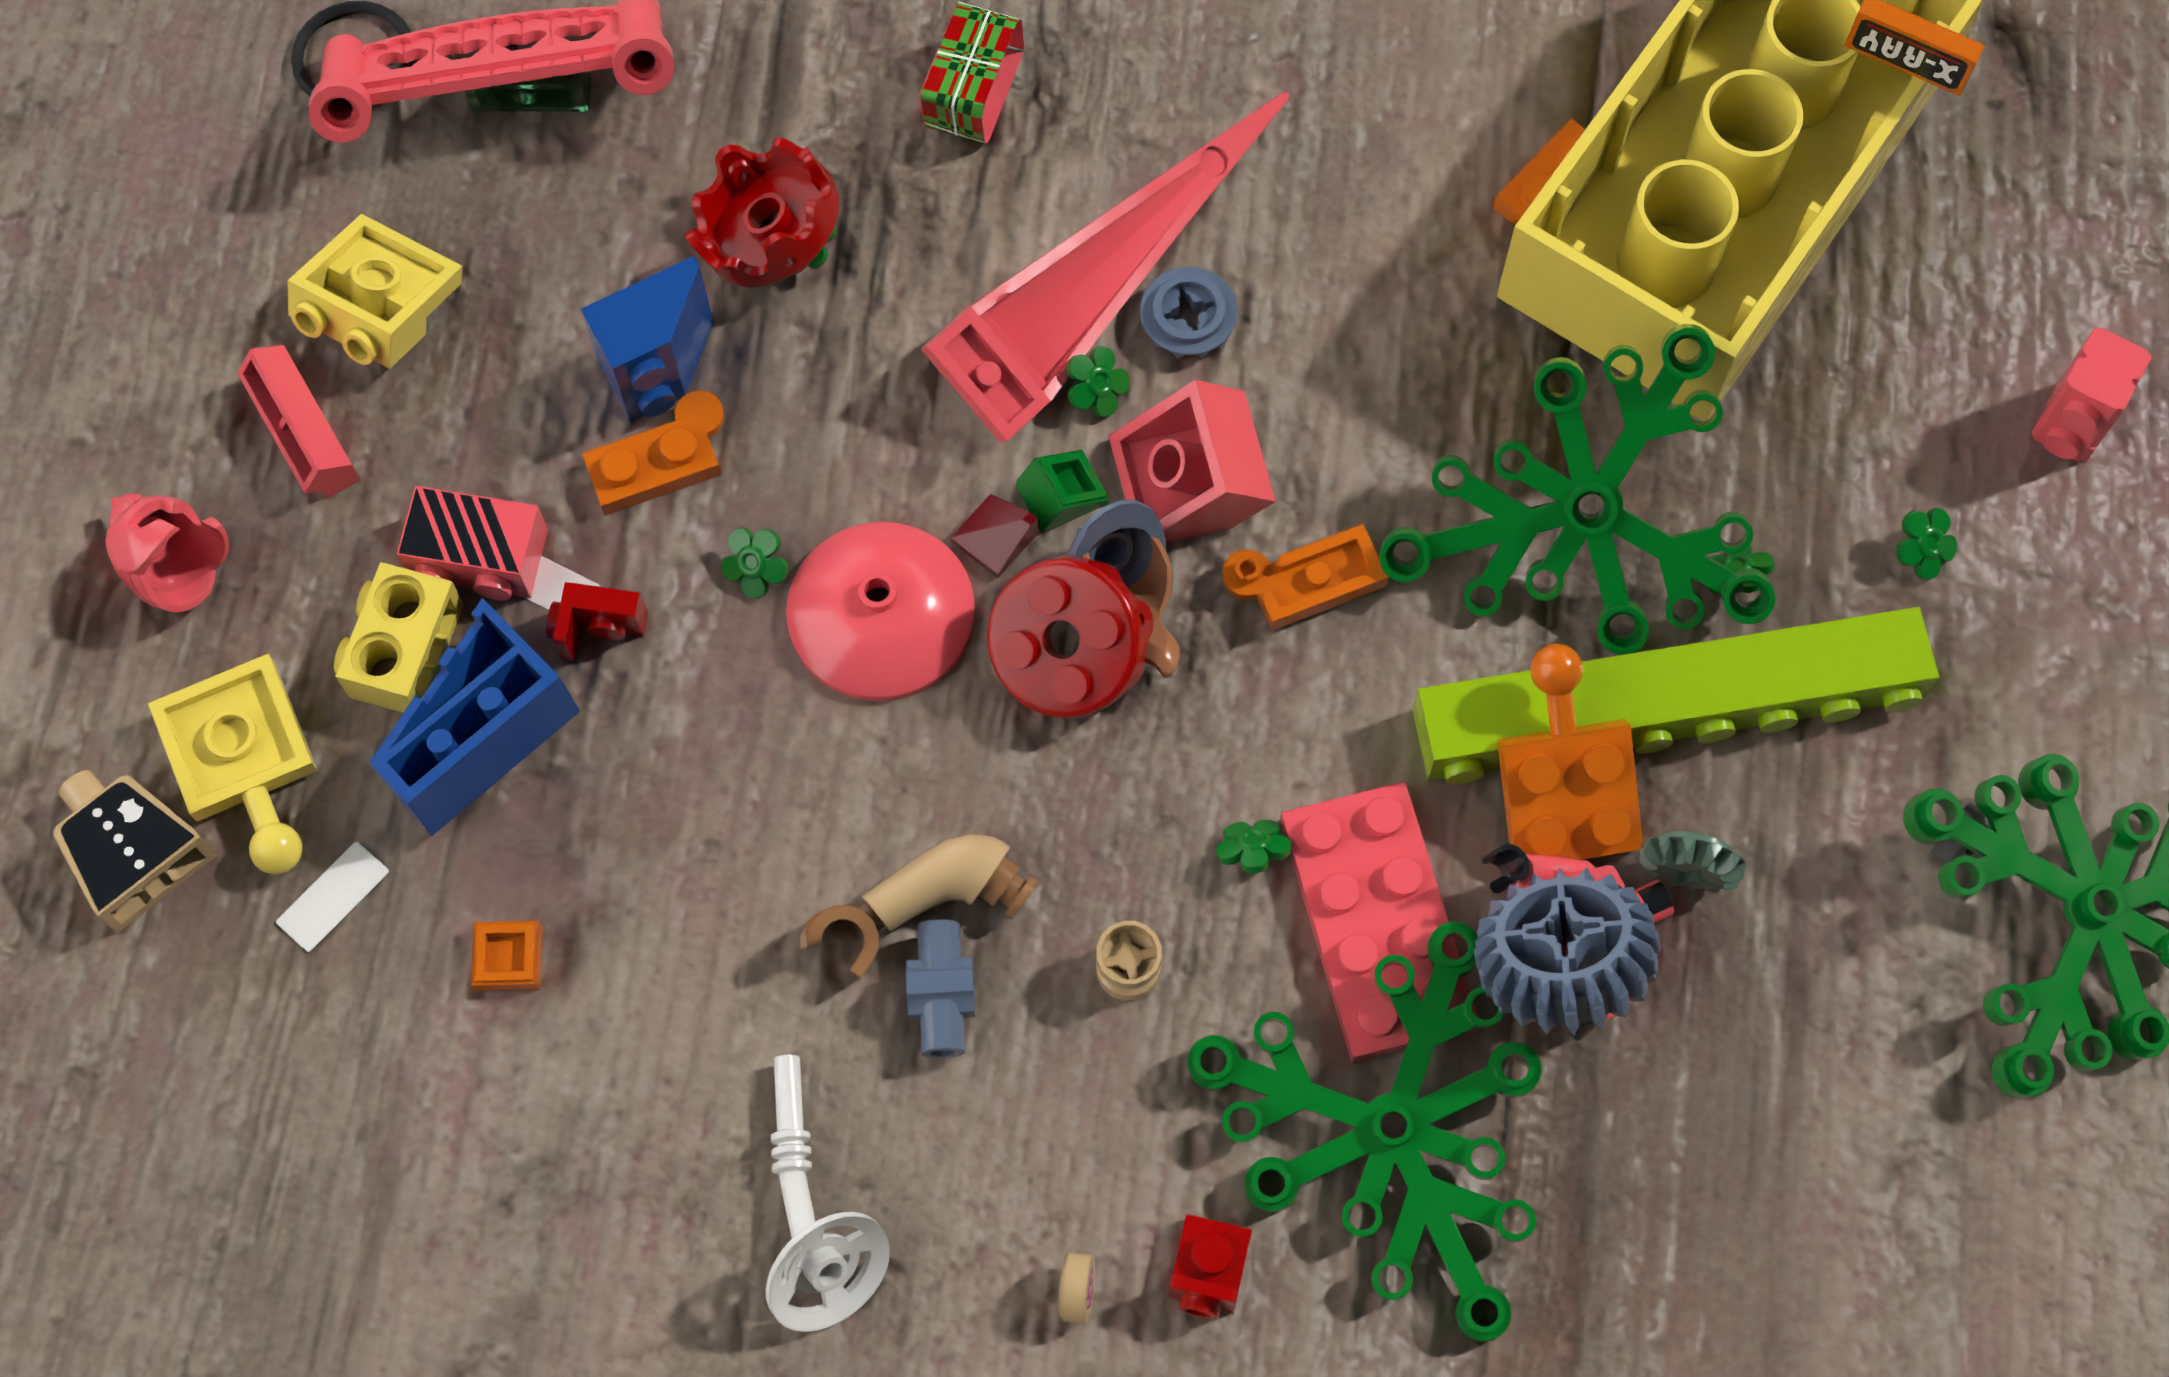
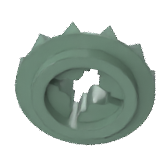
M1687 831L1664 832L1644 840L1641 845L1638 862L1648 870V874L1653 878L1667 880L1670 886L1680 885L1688 887L1692 892L1695 889H1704L1715 893L1721 889L1730 890L1737 888L1740 880L1744 878L1746 870L1744 858L1725 842L1708 835Z

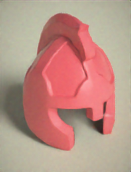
M131 493L120 497H111L106 550L114 570L121 580L145 603L168 612H184L200 605L211 594L215 582L216 569L226 562L229 553V540L222 524L214 517L200 521L189 504L170 496L155 495L142 497L141 494Z

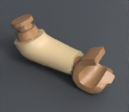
M970 833L945 839L918 855L861 896L864 903L858 908L852 905H834L816 912L806 922L800 935V950L821 946L822 935L830 925L837 922L850 923L860 931L863 938V948L849 971L861 979L875 958L879 944L878 933L884 928L891 932L912 918L948 901L963 900L971 905L977 896L991 906H994L999 901L1008 907L1004 914L1013 919L1039 880L1032 875L1025 880L1016 874L1020 867L1004 857L1010 846L993 836Z

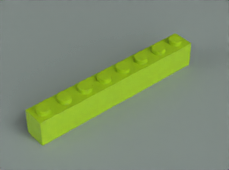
M1919 606L1582 661V679L1572 693L1576 727L1625 719L1631 725L1632 742L1635 752L1645 754L1666 749L1673 744V740L1697 737L1700 743H1713L1732 737L1736 730L1758 726L1763 733H1774L1798 724V720L1822 716L1823 722L1834 723L1851 719L1860 714L1862 709L1884 706L1885 711L1890 713L1906 711L1919 706L1923 702V699L1940 676ZM1530 670L1418 688L1412 708L1428 781L1445 778L1446 783L1456 785L1478 780L1484 776L1485 771L1500 769L1497 740L1550 731L1546 693L1536 687L1532 681Z

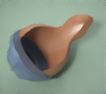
M1136 500L1116 501L1102 507L1085 522L1082 528L1077 530L1067 555L1091 559L1113 566L1119 571L1121 579L1131 593L1150 607L1154 628L1149 638L1145 663L1154 666L1163 678H1169L1173 675L1178 665L1180 647L1173 635L1161 622V616L1172 592L1173 575L1166 552V540L1162 524L1150 506Z

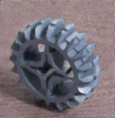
M1559 867L1555 878L1542 880L1533 873L1529 887L1524 889L1509 884L1506 900H1490L1488 917L1479 920L1478 940L1475 941L1474 956L1476 967L1479 969L1481 986L1486 990L1488 997H1493V1002L1498 1007L1500 1014L1513 1012V1017L1517 1019L1520 1027L1538 1020L1539 1026L1546 1035L1557 1024L1566 1025L1575 1036L1581 1023L1591 1021L1602 1030L1607 1014L1612 1013L1627 1018L1628 1008L1630 1007L1629 1001H1645L1648 983L1656 981V973L1659 969L1658 953L1661 951L1659 933L1655 931L1653 914L1649 911L1648 904L1640 903V898L1636 895L1634 888H1620L1613 874L1595 881L1588 868L1584 869L1577 877H1567ZM1566 945H1568V956H1566Z

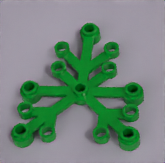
M1682 324L1671 329L1664 337L1661 345V356L1664 364L1645 394L1643 393L1640 381L1643 373V362L1639 352L1628 345H1618L1608 351L1603 362L1604 373L1608 381L1615 386L1625 427L1597 472L1579 407L1586 394L1585 374L1576 362L1568 358H1553L1543 363L1537 370L1534 378V393L1537 401L1543 408L1554 412L1571 478L1532 457L1529 446L1518 439H1508L1499 444L1494 453V468L1503 479L1509 481L1520 480L1555 501L1529 507L1471 474L1467 462L1456 455L1444 456L1435 463L1432 470L1431 479L1435 490L1446 497L1458 496L1493 517L1428 534H1422L1420 531L1409 527H1402L1391 531L1384 538L1379 554L1380 565L1384 573L1395 581L1411 582L1420 578L1427 571L1430 560L1500 543L1482 574L1472 577L1464 589V603L1467 609L1475 615L1488 616L1496 612L1500 607L1502 590L1536 534L1562 527L1545 557L1533 562L1526 571L1527 591L1532 597L1541 601L1556 598L1563 589L1564 574L1587 539L1604 608L1600 611L1597 618L1599 641L1611 653L1617 655L1631 654L1638 651L1645 644L1649 634V626L1644 610L1638 604L1629 600L1613 533L1659 559L1668 594L1665 601L1666 616L1674 627L1684 630L1696 627L1704 617L1705 609L1702 597L1693 589L1690 577L1721 594L1725 610L1733 620L1742 624H1756L1765 620L1773 611L1776 601L1770 579L1756 569L1748 568L1735 572L1707 556L1708 554L1720 551L1728 554H1738L1750 546L1753 539V531L1749 520L1743 514L1727 512L1720 515L1712 526L1671 536L1623 508V496L1618 488L1648 440L1691 429L1697 432H1708L1716 428L1721 422L1723 416L1721 402L1714 393L1708 390L1694 391L1686 397L1684 403L1669 407L1685 380L1699 378L1711 368L1715 359V348L1708 332L1694 324ZM1690 338L1699 343V352L1693 359L1682 360L1675 355V347L1682 339ZM1621 355L1630 356L1636 362L1634 371L1625 377L1615 375L1610 368L1612 361ZM1556 372H1564L1571 377L1573 381L1572 386L1564 393H1555L1547 385L1549 377ZM1698 401H1709L1715 406L1713 416L1707 421L1694 420L1690 416L1691 407ZM1508 450H1518L1525 456L1526 461L1521 468L1509 470L1501 463L1502 455ZM1455 466L1463 473V479L1455 486H1448L1439 479V472L1444 467ZM1589 494L1599 496L1604 502L1602 509L1595 514L1584 513L1579 507V502L1584 496ZM1730 523H1738L1745 528L1744 536L1734 543L1726 542L1720 536L1723 527ZM1401 542H1410L1417 548L1418 554L1410 561H1402L1394 554V547ZM1548 570L1555 574L1557 581L1549 589H1540L1534 585L1532 579L1537 572ZM1746 583L1756 585L1760 589L1758 597L1751 602L1738 600L1735 594L1741 585ZM1478 586H1488L1494 591L1495 598L1492 602L1481 605L1472 599L1471 592ZM1681 599H1690L1695 602L1697 608L1690 617L1681 618L1673 613L1674 604ZM1625 614L1634 620V626L1628 632L1618 633L1611 628V620L1617 615Z
M2047 754L2025 764L2020 771L2018 784L2011 777L1998 775L1981 782L1977 786L1974 794L1975 804L1979 811L1987 817L1991 829L1964 815L1963 807L1956 796L1940 788L1929 789L1913 796L1907 802L1903 811L1904 826L1909 835L1922 844L1933 845L1951 839L1982 856L1977 859L1971 856H1960L1945 862L1941 866L1938 881L1941 889L1948 896L1957 899L1965 898L1978 893L1984 887V884L2016 875L2063 902L2064 916L2072 928L2051 976L2021 986L2008 983L1993 987L1985 994L1983 999L1985 1015L1991 1022L2000 1026L2022 1022L2027 1018L2030 1011L2036 1010L2022 1043L2002 1048L1996 1054L1992 1063V1076L1996 1086L2004 1094L2013 1098L2036 1096L2049 1088L2054 1076V1066L2049 1054L2060 1028H2062L2066 1040L2064 1044L2065 1058L2073 1068L2079 1071H2090L2106 1066L2112 1057V1048L2119 1056L2127 1060L2137 1061L2160 1055L2169 1043V1023L2160 1011L2148 1005L2124 938L2126 937L2156 954L2160 962L2169 969V929L2133 910V908L2154 903L2169 912V818L2144 876L2123 883L2140 843L2153 839L2159 830V819L2156 812L2144 803H2134L2117 810L2111 821L2113 834L2098 866L2074 799L2079 789L2078 770L2067 758L2058 754ZM2050 769H2053L2059 776L2061 782L2060 790L2054 788L2049 781ZM1993 786L2000 788L2004 793L2005 804L2003 807L1997 806L1991 798ZM2022 797L2031 806L2041 810H2048L2071 874L2029 851L2015 812L2021 803ZM1935 803L1939 804L1945 812V825L1938 823L1933 817L1932 808ZM2130 814L2137 816L2141 822L2142 830L2140 835L2134 833L2129 826ZM1957 866L1964 868L1969 875V885L1967 888L1961 887L1956 882L1955 869ZM2096 894H2099L2104 901L2105 915H2101L2095 909L2094 897ZM2096 946L2120 1010L2113 1015L2109 1022L2108 1037L2103 1032L2092 1028L2078 989ZM2003 993L2009 995L2013 1000L2014 1011L2011 1016L2006 1015L2000 1007V997ZM2142 1020L2147 1023L2150 1029L2151 1039L2149 1043L2140 1035L2139 1027ZM2084 1039L2089 1040L2095 1049V1056L2091 1062L2083 1056L2081 1051ZM2026 1057L2031 1059L2035 1067V1079L2033 1081L2029 1080L2023 1073L2022 1064Z
M1448 922L1437 927L1429 938L1427 957L1433 971L1422 1001L1413 985L1415 971L1408 959L1400 955H1389L1381 959L1375 968L1374 981L1376 987L1382 994L1390 998L1409 1037L1391 1093L1379 1095L1369 1103L1313 1084L1293 1043V1024L1286 1015L1279 1012L1265 1013L1257 1020L1254 1026L1256 1044L1262 1051L1269 1054L1276 1070L1241 1058L1237 1048L1230 1040L1217 1035L1203 1037L1194 1043L1188 1053L1187 1067L1193 1081L1205 1090L1222 1091L1235 1084L1266 1096L1253 1103L1246 1101L1235 1102L1224 1111L1222 1116L1224 1132L1229 1139L1236 1143H1250L1260 1135L1262 1129L1302 1110H1307L1357 1128L1287 1162L1277 1157H1265L1256 1161L1247 1171L1245 1191L1249 1201L1263 1212L1277 1213L1284 1211L1295 1201L1300 1186L1369 1154L1355 1197L1348 1200L1343 1207L1342 1223L1346 1231L1357 1238L1370 1237L1381 1226L1383 1214L1380 1205L1394 1164L1396 1163L1408 1188V1192L1385 1259L1380 1261L1372 1272L1371 1282L1374 1291L1381 1298L1391 1301L1399 1300L1409 1292L1413 1283L1410 1267L1424 1226L1426 1225L1460 1295L1455 1310L1456 1321L1460 1330L1473 1340L1486 1342L1500 1337L1507 1330L1511 1321V1306L1506 1296L1500 1290L1485 1285L1451 1213L1494 1228L1499 1236L1507 1241L1520 1242L1528 1238L1534 1231L1536 1226L1535 1212L1529 1204L1522 1200L1513 1199L1503 1203L1434 1178L1421 1152L1463 1166L1476 1179L1489 1180L1496 1177L1505 1164V1152L1496 1140L1488 1137L1470 1140L1430 1124L1496 1093L1507 1098L1526 1096L1538 1084L1542 1073V1066L1539 1056L1530 1046L1520 1042H1508L1500 1045L1493 1051L1488 1060L1487 1067L1417 1100L1435 1047L1475 1028H1493L1501 1021L1504 1015L1500 1014L1498 1007L1497 1014L1487 1020L1480 1019L1473 1013L1472 1002L1480 996H1487L1486 990L1482 986L1472 990L1468 994L1465 1003L1448 1010L1458 978L1466 976L1476 967L1474 949L1476 948L1475 941L1478 940L1477 933L1470 926L1461 922ZM1456 936L1465 941L1467 945L1465 956L1460 959H1451L1443 953L1442 943L1448 937ZM1389 965H1399L1406 971L1408 979L1403 986L1392 988L1383 982L1381 977L1382 971ZM1272 1021L1280 1022L1287 1030L1285 1040L1278 1045L1267 1044L1261 1037L1264 1025ZM1210 1050H1219L1227 1058L1225 1068L1216 1074H1210L1201 1067L1203 1055ZM1516 1056L1525 1061L1528 1071L1523 1079L1514 1081L1504 1075L1502 1063L1508 1057ZM1240 1110L1249 1111L1256 1120L1254 1129L1245 1135L1234 1133L1229 1125L1231 1116ZM1388 1114L1400 1115L1406 1122V1132L1399 1138L1392 1139L1386 1137L1380 1129V1122L1383 1117ZM1480 1146L1491 1148L1497 1155L1496 1167L1490 1171L1478 1170L1471 1160L1473 1150ZM1269 1171L1279 1173L1285 1181L1283 1191L1273 1197L1264 1195L1258 1187L1260 1177ZM1366 1204L1373 1209L1375 1222L1370 1228L1359 1230L1350 1223L1349 1212L1355 1205ZM1518 1208L1526 1214L1528 1225L1524 1232L1513 1234L1504 1228L1502 1215L1507 1209ZM1395 1266L1404 1273L1405 1285L1400 1291L1391 1293L1385 1291L1380 1286L1379 1274L1385 1267ZM1482 1299L1492 1302L1497 1309L1495 1322L1486 1327L1476 1324L1471 1317L1473 1304Z

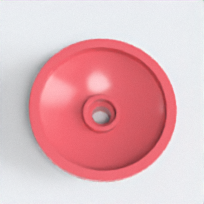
M872 522L856 525L835 533L811 551L799 566L792 580L787 598L786 616L789 635L799 659L806 669L821 683L840 694L855 699L893 701L907 698L929 689L942 680L957 665L972 636L975 621V604L972 585L966 570L957 556L938 538L906 524ZM874 588H884L889 592V595L883 601L874 602L867 598V594Z

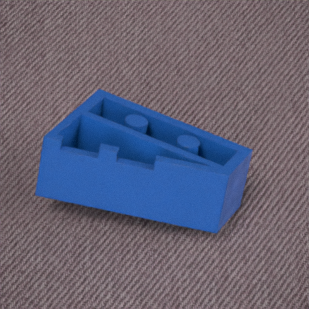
M483 598L472 612L475 621L455 649L448 647L439 660L438 664L442 669L423 697L415 696L369 762L392 794L431 837L580 712L560 676Z

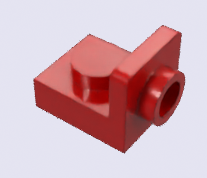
M565 582L561 602L553 601L550 605L546 634L548 639H553V644L562 660L575 661L582 628H587V632L595 637L607 640H623L625 634L644 636L648 611L640 592Z
M1186 1214L1168 1291V1298L1180 1301V1311L1207 1319H1219L1220 1310L1234 1313L1252 1229Z

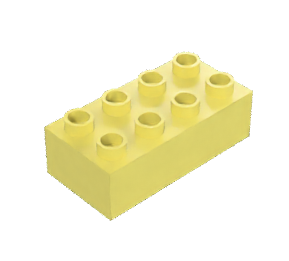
M1679 0L1515 225L1496 297L1603 362L1608 351L1615 346L1628 345L1635 348L1641 355L1643 362V373L1640 381L1647 388H1649L1664 364L1661 356V345L1666 334L1678 325H1698L1708 332L1715 348L1714 362L1703 376L1692 380H1685L1671 403L1675 405L1682 404L1689 394L1697 390H1708L1714 393L1721 402L1938 87L1844 46L1864 0ZM1882 0L1966 37L1984 0ZM1682 339L1677 343L1674 352L1678 358L1690 360L1698 354L1700 345L1694 339ZM1621 355L1612 361L1611 366L1628 376L1634 371L1636 362L1630 356ZM1698 401L1691 407L1690 414L1701 421H1707L1714 413L1715 406L1709 401Z

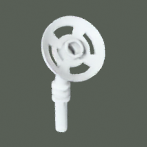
M781 1055L774 1058L777 1132L771 1134L770 1138L771 1143L778 1145V1147L771 1150V1158L778 1160V1162L772 1164V1173L779 1175L791 1240L777 1256L769 1272L766 1284V1301L771 1313L783 1326L794 1331L811 1332L840 1323L854 1314L869 1300L886 1273L890 1258V1244L883 1228L873 1218L862 1213L841 1212L815 1221L806 1173L812 1171V1162L805 1160V1158L811 1156V1147L804 1144L810 1142L811 1134L803 1128L800 1057L797 1055ZM836 1226H851L859 1229L846 1237L835 1232L824 1233L825 1229ZM860 1252H866L865 1260L859 1273L845 1289L843 1286L851 1278L858 1265ZM797 1289L805 1294L821 1293L823 1300L822 1304L812 1307H796L788 1304Z

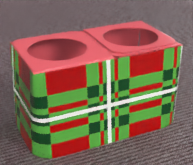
M957 2L940 48L936 52L919 94L923 123H925L926 128L988 143L1023 56V53L1008 49L1007 47L1011 46L1025 50L1021 19Z

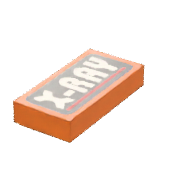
M1882 0L1863 1L1844 44L1849 49L1958 96H1961L1985 47L1980 42Z

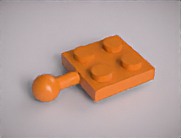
M1557 643L1546 645L1534 655L1530 665V674L1536 687L1546 693L1550 731L1497 740L1509 844L1520 847L1525 854L1550 855L1580 860L1641 850L1643 836L1631 725L1625 719L1576 727L1572 691L1582 679L1583 664L1581 658L1574 649L1567 645Z

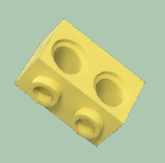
M380 562L373 581H366L360 590L356 606L358 620L350 638H343L335 654V677L349 698L404 713L415 696L423 697L439 672L440 665L438 662L449 646L464 606L452 581ZM407 602L419 603L415 612L410 616L393 618L395 610L400 605ZM386 658L397 659L394 668L390 672L381 676L370 675L372 668L377 662Z

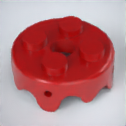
M775 138L771 151L762 154L752 153L739 145L729 144L722 147L715 156L717 168L715 181L708 189L696 193L692 198L691 205L696 217L698 230L693 228L684 234L686 240L718 276L733 285L747 288L764 287L802 272L826 245L835 228L839 213V193L834 179L807 146L803 149L785 138ZM778 213L776 219L771 224L760 228L763 221L773 218Z
M1071 555L1059 556L1023 569L1010 579L999 593L989 616L987 631L989 657L999 680L1007 691L1024 706L1046 716L1063 719L1084 717L1109 707L1139 681L1145 668L1146 651L1154 628V620L1150 607L1131 593L1121 579L1119 571L1113 566ZM1059 620L1071 623L1079 634V646L1072 656L1060 654L1051 643L1050 634L1052 627Z

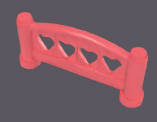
M619 0L617 5L606 7L560 8L496 15L427 28L364 44L353 35L341 34L331 38L324 47L320 82L315 86L310 96L309 120L314 130L325 139L339 143L350 142L361 137L369 128L372 105L613 68L617 82L625 90L637 95H651L664 89L671 81L674 73L673 52L670 44L663 37L661 9L658 0ZM596 32L590 39L572 42L564 39V37L585 36ZM538 41L531 48L511 51L505 48L510 45H526ZM479 50L469 58L451 60L445 57L451 54L463 55ZM414 60H419L411 67H404L398 69H391L387 67L392 66L394 63L404 64Z

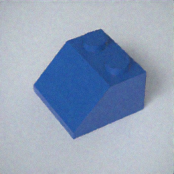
M695 256L581 308L599 365L630 423L643 416L655 417L665 413L673 407L677 400L687 394L714 323L702 273Z

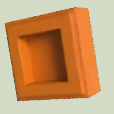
M539 920L474 922L471 986L475 991L541 990L543 926Z

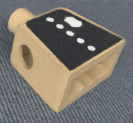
M83 770L69 777L59 789V796L73 813L55 827L53 836L92 910L117 934L217 856L191 826L129 775L120 776L104 788L90 770Z

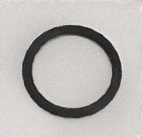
M368 1L342 2L319 11L298 32L292 46L291 65L297 83L310 97L315 85L310 81L305 72L303 62L304 50L316 29L326 21L348 13H367L386 20L396 29L399 35L411 32L406 22L389 8ZM415 60L409 63H401L399 68L411 67Z

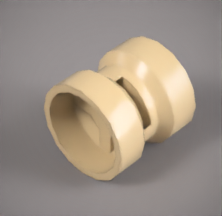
M1120 921L1109 926L1101 934L1096 946V971L1101 987L1110 996L1123 1001L1138 1000L1147 996L1156 987L1161 975L1162 945L1157 934L1147 925L1137 921Z

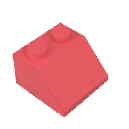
M1194 380L1109 435L1125 500H1136L1153 509L1162 524L1166 543L1231 529L1276 502L1245 391Z

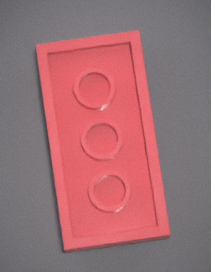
M1406 782L1281 812V826L1284 836L1291 842V860L1351 1064L1405 1050L1409 1037L1390 998L1382 994L1376 987L1374 981L1375 968L1381 959L1389 955H1400L1408 959L1415 971L1413 985L1422 1001L1433 971L1427 957L1429 938L1437 927L1449 922ZM1448 937L1442 943L1443 953L1451 959H1460L1454 937ZM1389 965L1381 974L1383 982L1392 988L1403 986L1408 979L1406 971L1399 965ZM1466 976L1458 978L1448 1010L1465 1003L1470 993ZM1472 1002V1011L1478 1017L1474 1002ZM1475 1028V1029H1473V1030H1471V1031H1468V1032H1466V1033H1464V1034H1462V1035L1469 1034V1033H1472V1032H1476V1031H1478L1479 1028Z

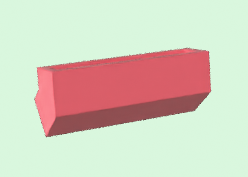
M276 345L250 349L237 374L304 493L322 491L327 499L361 481L285 346Z

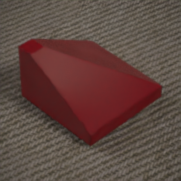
M990 494L950 537V540L999 578L1038 535V518L1029 511Z

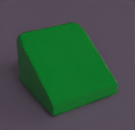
M1082 449L1034 458L1016 482V487L1029 512L1038 518V528L1041 532L1055 529L1106 505L1110 500Z

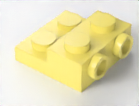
M360 214L287 280L288 316L291 317L296 328L304 335L317 338L324 334L340 342L347 355L355 362L368 365L374 360L391 369L426 335V317L462 284V265Z

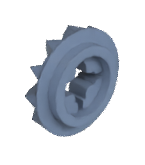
M1196 267L1175 268L1158 276L1145 290L1140 305L1142 330H1145L1152 339L1155 349L1162 347L1172 352L1178 360L1184 355L1197 354L1204 359L1209 351L1219 345L1225 347L1228 337L1234 327H1236L1237 302L1231 288L1216 274ZM1181 296L1184 297L1185 303L1189 304L1193 312L1203 310L1198 315L1197 330L1193 331L1191 326L1188 327L1184 319H1173L1179 316Z

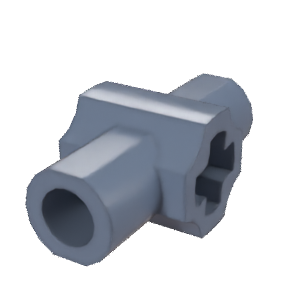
M947 919L924 921L917 925L918 960H906L908 1016L910 1021L920 1020L921 1055L928 1058L958 1057L965 1053L964 1018L975 1017L973 958L961 957L959 922Z

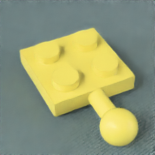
M269 653L148 703L188 812L192 818L198 822L244 802L255 831L249 844V854L254 865L261 871L269 874H282L294 868L302 855V841L292 827L280 823L268 792L318 770L277 666Z

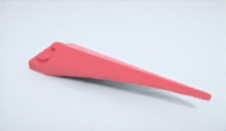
M1283 92L1275 96L970 304L921 348L922 352L1000 443L1012 438L1052 401L1069 378L1066 371L1069 359L1074 355L1087 354L1176 237L1289 100L1290 92Z

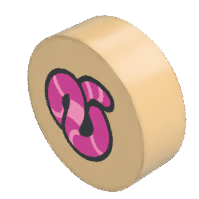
M1069 1252L1068 1256L1064 1258L1059 1286V1317L1062 1318L1063 1322L1084 1324L1089 1322L1095 1285V1257L1092 1254Z

